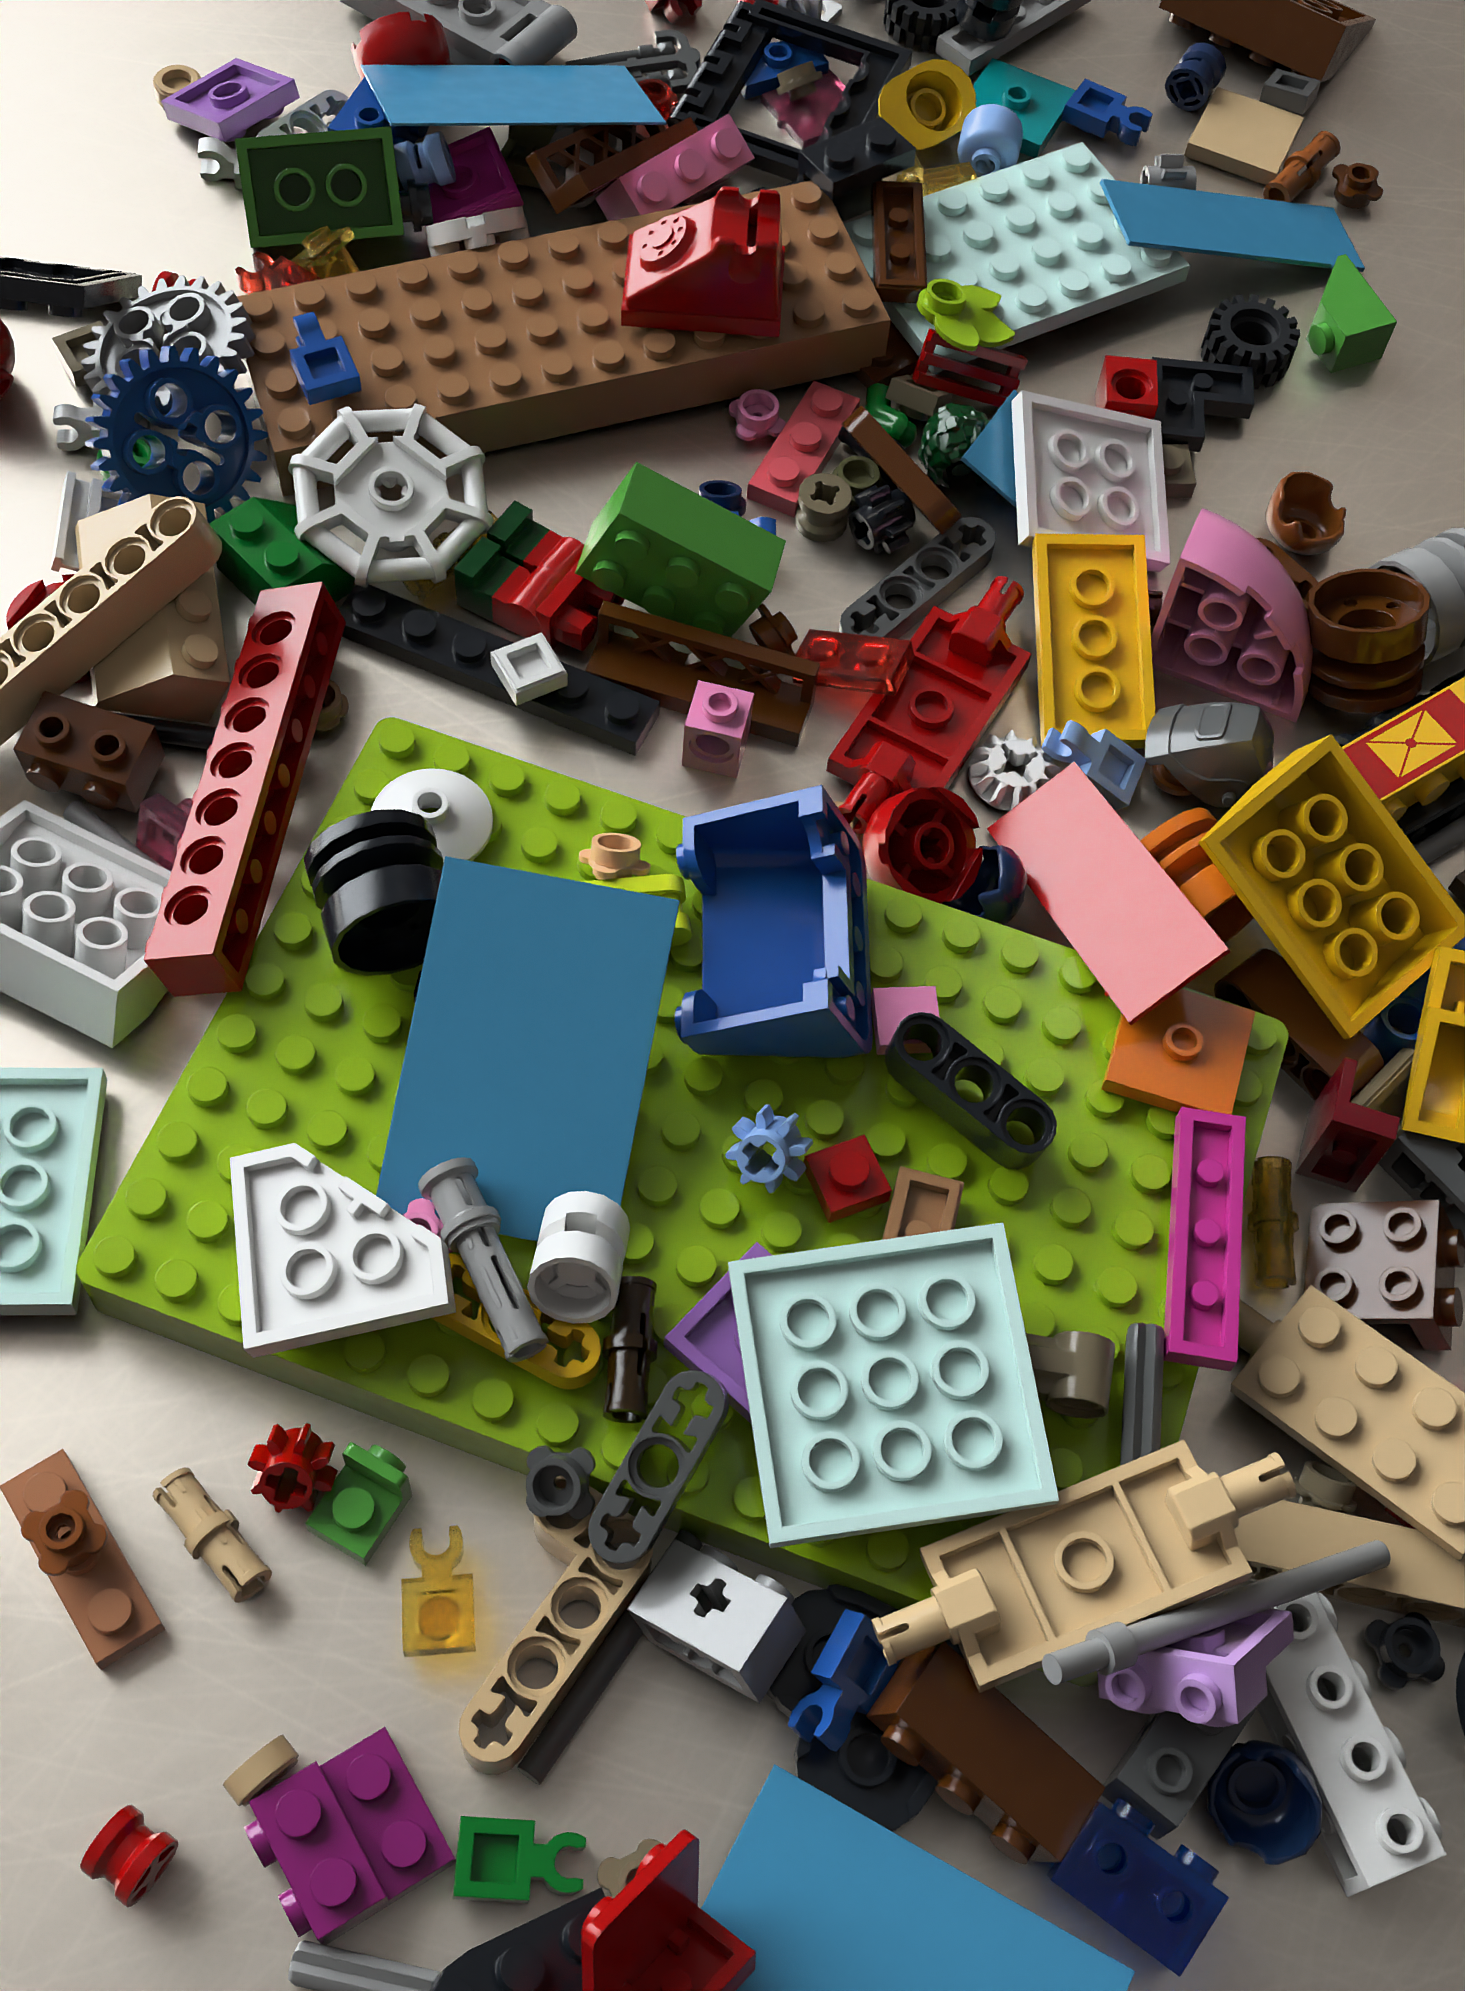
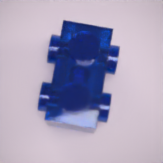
M1119 1797L1111 1809L1098 1801L1062 1861L1054 1862L1047 1876L1051 1881L1180 1977L1229 1899L1226 1894L1212 1885L1219 1871L1183 1844H1180L1174 1856L1148 1838L1156 1824ZM1108 1843H1116L1119 1849L1117 1862L1109 1868H1101L1098 1864L1100 1849ZM1173 1891H1179L1181 1895L1179 1909L1172 1914H1164L1162 1908L1164 1898Z

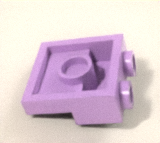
M1268 1609L1139 1655L1136 1664L1127 1669L1107 1676L1098 1673L1099 1698L1111 1700L1122 1709L1133 1710L1139 1713L1155 1714L1164 1711L1180 1713L1190 1722L1212 1727H1226L1239 1724L1267 1696L1266 1666L1294 1640L1292 1612Z

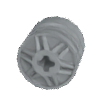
M1450 528L1435 537L1424 540L1413 548H1406L1384 558L1368 568L1385 569L1405 574L1420 582L1429 593L1427 635L1424 641V666L1452 653L1459 647H1465V528Z

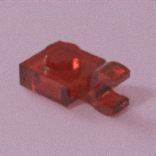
M258 251L252 254L254 270L256 272H248L239 266L235 269L237 285L247 294L322 279L283 256H280L274 262L270 256Z

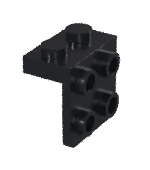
M879 117L799 150L798 183L813 181L833 201L842 222L871 210L872 183L882 181L886 177L915 165L916 148L882 117Z

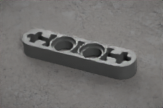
M963 517L945 534L941 535L939 533L846 608L841 615L837 637L839 647L845 654L862 660L881 654L927 616L933 606L938 607L991 561L996 541L994 528L980 518ZM961 542H962L963 544L968 545V546H966L963 550H961V554H960V558H959L957 555H958V553H959L960 546H961ZM931 565L940 566L949 573V577L941 580L930 579L924 575L921 569ZM900 594L910 598L914 605L908 609H897L890 606L885 599L890 595ZM876 616L877 620L874 623L873 633L871 634L865 630L873 625L874 617ZM854 628H855L857 631H860L861 633L857 634V633L853 632V631H854Z

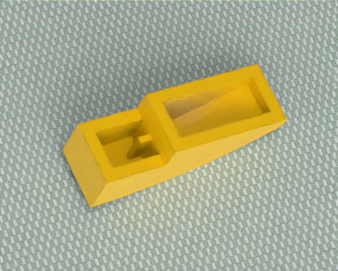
M1440 946L1435 949L1427 984L1401 1130L1465 1144V951Z

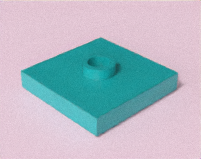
M994 58L990 60L973 85L976 92V108L986 104H997L1005 106L1016 113L1022 122L1023 129L1020 153L1033 158L1040 156L1061 124L1064 106L1076 91Z

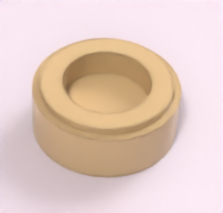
M170 65L159 70L153 77V88L157 103L163 107L161 102L163 99L200 79V74L195 69L185 65Z
M282 1734L245 1761L225 1780L223 1786L238 1806L243 1805L245 1807L249 1805V1801L266 1792L297 1764L299 1755Z

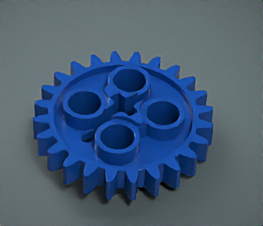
M174 345L162 346L159 360L153 349L140 350L139 359L141 367L132 359L120 360V367L125 378L115 374H105L103 379L112 393L110 395L93 394L91 397L103 409L102 416L86 417L85 422L100 429V437L85 441V446L101 449L103 457L96 460L90 467L96 471H109L111 476L101 488L104 492L111 493L122 490L123 493L118 501V505L147 494L171 498L175 496L186 497L193 502L205 504L207 522L210 523L216 519L214 509L221 515L233 509L230 502L231 498L238 501L250 499L249 494L242 486L244 481L260 483L262 479L250 467L252 461L261 462L267 460V455L254 449V442L267 438L268 432L253 429L252 421L259 418L263 414V410L246 408L244 403L250 398L253 390L251 387L233 388L239 373L236 369H226L217 374L220 358L217 356H206L200 363L198 348L193 347L184 348L179 358L178 351ZM162 385L169 389L173 398L172 409L165 416L158 411L155 404L156 392ZM212 412L219 417L222 426L221 434L215 441L209 439L205 431L206 419ZM139 413L162 429L179 430L178 436L181 439L218 454L221 459L220 463L216 465L196 450L178 449V442L175 439L137 424L134 420V415ZM140 437H144L151 447L150 460L143 467L138 465L133 457L134 443ZM190 463L195 464L200 472L199 485L192 492L186 488L183 481L184 470Z

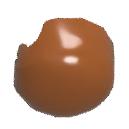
M1291 472L1280 480L1268 503L1265 521L1273 538L1286 550L1302 556L1320 555L1328 552L1341 540L1344 535L1346 508L1336 509L1331 501L1333 484L1327 479L1310 472Z

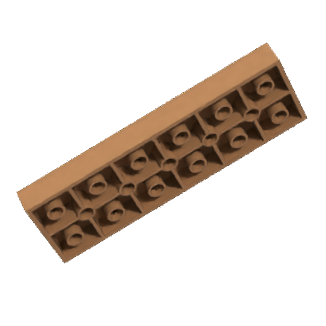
M813 181L767 189L776 190L780 194L782 246H785L779 337L621 326V306L629 234H633L635 230L697 204L237 296L252 321L250 326L255 334V339L249 342L254 355L241 360L247 369L245 374L249 387L253 390L252 397L256 409L263 410L259 420L262 430L268 432V437L265 439L283 497L295 494L293 475L288 470L292 456L301 454L337 418V410L349 406L352 411L413 408L415 403L426 406V413L467 444L478 446L483 453L732 399L754 389L768 391L860 371V368L871 366L872 358L886 356L891 319L833 201ZM760 191L742 194V196L746 199H754L759 195ZM314 312L326 340L342 336L360 375L362 391L313 405L308 404L291 365L289 350L298 348L295 337L299 336L292 317ZM404 431L366 434L368 437H378V443L393 442V436H403ZM419 436L417 439L419 444L439 459L447 456L422 436ZM347 440L327 461L337 464L354 447V444ZM322 481L316 482L317 489L334 486Z

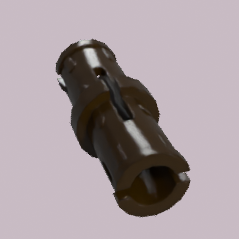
M621 1277L619 1294L615 1307L612 1310L610 1335L603 1339L602 1356L608 1360L603 1417L613 1422L639 1423L648 1417L650 1363L657 1359L658 1342L652 1338L653 1307L657 1284L646 1277Z

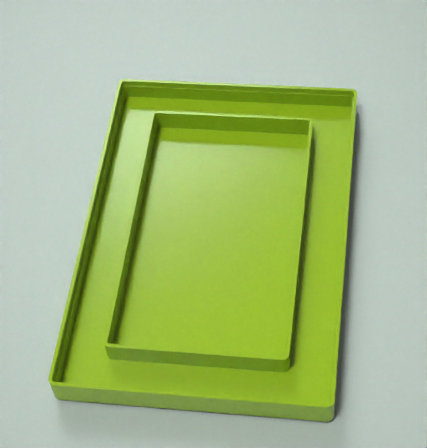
M389 717L382 719L374 727L312 841L315 840L328 827L350 816L371 811L375 799L385 786L406 773L421 769H445L459 773L475 782L486 794L492 808L493 828L488 844L480 855L473 860L474 862L575 881L598 880L592 873L593 868L589 864L579 861V853L582 850L591 849L592 838L602 833L626 834L635 837L641 842L640 860L646 861L651 865L650 873L643 876L675 874L683 878L677 864L676 849L679 844H682L683 818L686 816L399 718ZM427 808L422 811L426 813H433L439 809ZM306 850L255 942L242 991L227 992L80 1256L76 1266L77 1275L92 1304L102 1314L528 1476L530 1471L527 1466V1457L538 1446L546 1445L554 1452L570 1453L579 1447L585 1448L592 1453L596 1462V1467L590 1474L589 1485L603 1495L646 1421L618 1423L603 1417L608 1375V1360L602 1356L603 1339L610 1335L612 1310L605 1317L588 1323L597 1332L601 1343L600 1367L596 1376L585 1386L570 1390L551 1385L432 1318L255 1358L243 1348L230 1158L296 1143L344 1178L345 1176L376 1195L415 1007L414 990L419 972L423 967L422 964L418 967L389 975L364 976L346 972L334 963L323 929L322 910L316 906L313 890L305 869L304 856L307 852ZM683 878L686 900L681 906L682 912L689 916L692 937L688 942L673 946L670 949L621 1202V1208L627 1214L630 1224L628 1244L622 1265V1276L646 1277L657 1284L653 1307L652 1338L658 1342L657 1359L650 1363L648 1415L670 1379L681 1372L690 1370L664 1347V1337L729 1271L728 1262L740 1260L756 1242L770 1254L780 1255L882 1240L900 1166L964 1182L954 1229L1004 1223L1021 1313L1027 1334L1054 1338L1057 1333L1064 1331H1084L1102 1335L1115 1343L1109 1410L1106 1416L1093 1419L1065 1416L1046 1407L1045 1401L1039 1400L1057 1492L1119 1467L1127 1329L1133 1323L1159 1325L1164 1330L1175 1117L1178 1113L1101 1090L1121 1011L1110 996H1105L1104 988L1075 949L867 879L871 994L873 988L936 986L940 1018L1042 1099L1054 1113L1057 1121L1056 1135L1048 1148L1029 1167L1018 1170L1009 1169L992 1160L895 1081L887 1070L885 1054L877 1055L873 1018L871 1051L867 1054L847 1058L699 1055L687 1044L682 1043L675 1026L676 1008L682 1006V999L686 992L702 989V894L695 887L692 880H685ZM1183 987V988H1182V989H1185V990H1188V991H1192V992H1195V993H1198V994H1201V995H1205V996H1208V997H1211V998H1215V997H1212V996L1203 994V993H1201V992H1198V991H1195V990H1192V989H1189V988H1186V987ZM1256 1011L1232 1115L1246 1117L1243 1203L1289 1036L1286 1026L1280 1020ZM932 1053L909 1054L916 1060L927 1061L933 1059ZM968 1080L955 1081L956 1091L962 1099L973 1103L983 1101L982 1091L975 1083ZM770 1104L774 1115L788 1118L796 1113L799 1117L795 1125L798 1127L801 1137L813 1139V1145L805 1154L795 1156L802 1162L805 1155L865 1134L892 1189L888 1202L828 1223L805 1172L797 1181H793L783 1174L782 1183L774 1193L767 1191L765 1183L750 1180L743 1185L740 1182L743 1173L740 1171L737 1161L727 1159L725 1155L734 1144L742 1141L734 1134L732 1128L742 1117L749 1118L756 1124L757 1113L764 1105ZM1018 1121L1007 1122L1008 1133L1014 1141L1022 1145L1034 1144L1033 1133L1027 1125ZM767 1141L763 1146L764 1151L771 1156L777 1150ZM497 1234L521 1282L522 1288L528 1291L527 1285L537 1248V1241ZM455 1277L452 1281L454 1294H458L472 1302L473 1315L470 1318L475 1320L481 1302L478 1303L467 1297L463 1293L462 1278ZM489 1321L492 1330L496 1333L491 1321ZM542 1323L541 1329L547 1335L549 1324ZM550 1341L547 1343L557 1350V1364L566 1367L572 1359L579 1360L582 1363L585 1361L581 1357V1343L573 1341L567 1348H561ZM1168 1361L1163 1363L1160 1449L1179 1442L1199 1366ZM701 1383L695 1391L682 1389L677 1399L685 1406L682 1418L676 1427L670 1426L663 1418L658 1427V1432L679 1438L692 1451L697 1442V1437L688 1436L683 1433L695 1415L708 1418L711 1414L713 1406L705 1401L708 1388ZM729 1405L723 1424L664 1528L676 1533L684 1529L696 1536L702 1543L820 1588L827 1589L828 1585L838 1584L865 1592L901 1610L932 1597L930 1589L934 1587L920 1557V1548L1002 1514L770 1548L752 1425ZM661 1444L654 1445L643 1454L640 1461V1471L648 1484L658 1488L666 1487L674 1481L678 1474V1458L669 1447ZM628 1482L622 1490L623 1495L635 1497L628 1511L634 1517L637 1516L642 1506L648 1505L656 1514L661 1505L660 1500L646 1498L638 1494ZM1043 1667L1036 1669L1044 1673ZM1094 1671L1067 1682L1081 1687L1092 1686L1098 1682V1672Z

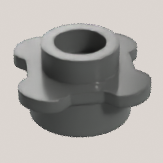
M541 1445L529 1453L527 1466L530 1471L526 1479V1504L534 1515L539 1517L547 1515L557 1516L568 1512L574 1519H583L593 1511L595 1499L589 1492L590 1474L594 1471L596 1462L590 1451L579 1447L570 1453L554 1452L549 1446ZM557 1476H563L566 1479L565 1488L557 1487L555 1483Z

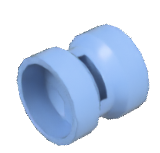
M441 131L426 135L423 142L417 144L404 141L393 145L396 170L404 190H408L407 179L413 178L415 179V184L428 182V184L436 183L444 186L456 182V173L451 153Z

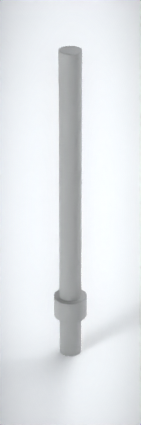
M1374 1540L1129 1626L1121 1622H1114L1090 1630L1086 1635L1085 1641L1044 1655L1042 1660L1044 1674L1052 1684L1058 1685L1094 1671L1105 1676L1134 1666L1139 1655L1386 1568L1390 1564V1552L1383 1542Z

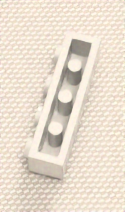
M1317 1592L1271 1608L1292 1612L1294 1640L1266 1666L1267 1696L1256 1707L1273 1743L1285 1747L1299 1756L1314 1776L1322 1798V1828L1318 1838L1346 1897L1447 1855L1440 1842L1442 1830L1437 1815L1424 1798L1417 1796L1404 1770L1406 1767V1757L1402 1745L1392 1730L1388 1727H1383L1370 1701L1372 1691L1368 1677L1356 1660L1349 1659L1336 1633L1338 1630L1337 1617L1329 1600L1322 1593Z

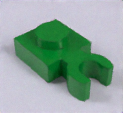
M461 1816L459 1820L452 1899L528 1903L531 1880L542 1881L546 1888L555 1894L562 1896L574 1895L583 1889L584 1879L562 1877L555 1868V1858L563 1850L583 1851L586 1848V1838L578 1833L565 1832L554 1836L547 1844H535V1820Z

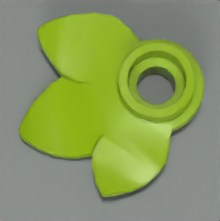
M934 279L919 294L917 300L919 312L929 323L935 326L936 332L954 347L967 351H975L978 344L983 347H998L1011 342L1015 336V332L992 312L997 308L1001 300V295L996 292L974 285L961 286L957 282L948 279Z

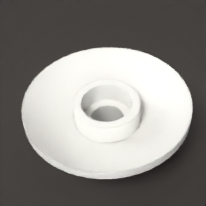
M421 769L396 778L379 793L371 811L402 809L421 815L432 825L436 836L437 848L441 851L443 862L445 856L473 861L488 844L493 828L492 808L483 790L466 776L445 769ZM427 808L439 809L433 813H426L422 811Z

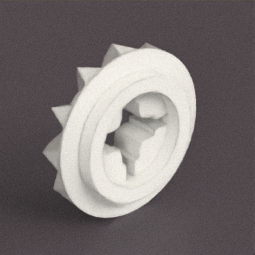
M1013 730L1005 737L998 738L990 734L984 744L974 748L968 767L970 783L978 796L989 805L1008 812L1060 773V767L1055 765L1053 758L1038 746L1035 735L1026 740L1016 737ZM1009 761L1015 767L1020 765L1026 766L1023 777H1020L1015 771L1006 774L1004 772L1006 762Z

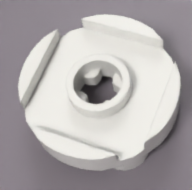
M522 207L482 213V215L468 218L461 217L426 226L427 242L431 257L460 251L459 244L464 243L465 250L496 244L495 236L500 237L501 243L530 237Z

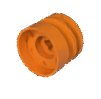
M1198 807L1184 811L1165 821L1146 835L1140 842L1225 944L1248 925L1254 917L1198 843L1217 823V820L1207 809Z

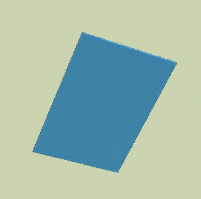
M445 856L376 1196L403 1215L407 1212L411 1201L419 1198L425 1199L418 1189V1182L426 1172L442 1162L465 1157L471 1158L478 1168V1176L475 1180L487 1206L496 1208L501 1217V1228L498 1233L501 1235L538 1242L545 1208L554 1198L568 1192L589 1191L601 1194L618 1203L621 1207L680 900Z
M775 1764L701 1907L703 1911L756 1952L754 1972L736 1991H1127L1136 1972Z

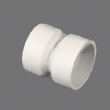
M577 1191L568 1192L554 1198L545 1208L527 1285L531 1301L541 1312L555 1320L572 1324L591 1323L605 1317L615 1307L630 1233L628 1216L618 1203L601 1194Z

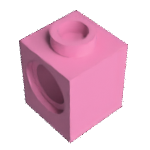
M698 680L684 726L682 766L737 778L750 734L754 693Z

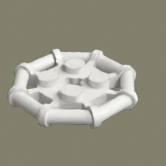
M415 403L413 408L360 411H352L349 406L337 410V418L301 454L293 455L290 460L288 470L293 475L298 520L294 532L299 540L307 541L354 577L356 585L366 588L369 583L425 579H431L436 584L446 579V571L481 534H487V531L493 524V517L488 513L482 467L486 460L485 455L480 447L470 446L426 413V406ZM404 431L403 436H393V442L378 443V437H368L366 434ZM419 436H422L447 456L439 459L419 444L417 439ZM347 440L354 444V447L337 464L327 461ZM456 474L462 476L465 503L449 499L446 486L447 478ZM318 481L334 485L335 505L320 512L316 483ZM382 484L388 488H392L396 484L402 486L401 499L396 501L382 499L381 491L378 487ZM445 519L459 523L456 529L435 550L428 538L430 534ZM341 524L366 542L362 555L329 530ZM409 546H414L420 556L376 559L379 548H384L390 552H400Z

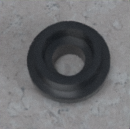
M414 178L407 179L408 190L399 191L403 223L412 222L414 232H421V226L434 224L428 182L415 184Z

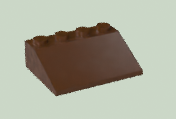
M1161 0L1159 8L1171 13L1169 21L1177 26L1194 30L1195 25L1211 31L1208 39L1216 44L1233 49L1235 43L1251 50L1248 57L1255 62L1268 67H1274L1275 62L1291 68V73L1320 80L1321 82L1329 80L1335 75L1372 29L1376 21L1375 18L1335 0Z

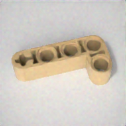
M563 1476L556 1477L555 1483L557 1487L565 1488L566 1479ZM590 1485L589 1492L595 1499V1507L576 1526L569 1529H559L552 1526L546 1520V1516L539 1517L533 1514L534 1532L538 1542L547 1552L567 1565L568 1568L468 1703L459 1720V1737L465 1758L475 1770L484 1774H502L511 1770L522 1759L651 1573L653 1547L633 1567L626 1570H616L608 1566L603 1558L594 1550L589 1539L588 1527L590 1518L603 1495ZM628 1512L621 1517L611 1515L608 1517L606 1525L614 1531L613 1539L610 1542L612 1545L628 1541L637 1543L641 1534L632 1527L635 1517ZM586 1600L598 1609L599 1617L589 1627L574 1629L564 1623L560 1613L569 1602ZM533 1658H543L550 1661L557 1670L554 1681L542 1689H530L523 1686L517 1679L520 1667L526 1661ZM502 1692H506L510 1700L516 1705L505 1723L508 1743L503 1746L499 1742L493 1741L486 1749L480 1748L481 1739L478 1727L482 1723L489 1728H494L498 1725L507 1712L506 1698L501 1695ZM522 1710L531 1714L528 1717H526L523 1714Z

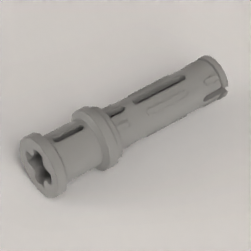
M461 1157L442 1162L431 1168L421 1177L418 1182V1189L422 1197L426 1200H432L443 1224L440 1232L441 1239L450 1250L460 1253L478 1292L479 1299L484 1305L505 1351L506 1360L508 1362H519L531 1358L541 1352L547 1346L546 1343L549 1340L539 1325L521 1282L497 1235L501 1228V1217L496 1208L487 1206L475 1180L478 1176V1168L471 1158Z

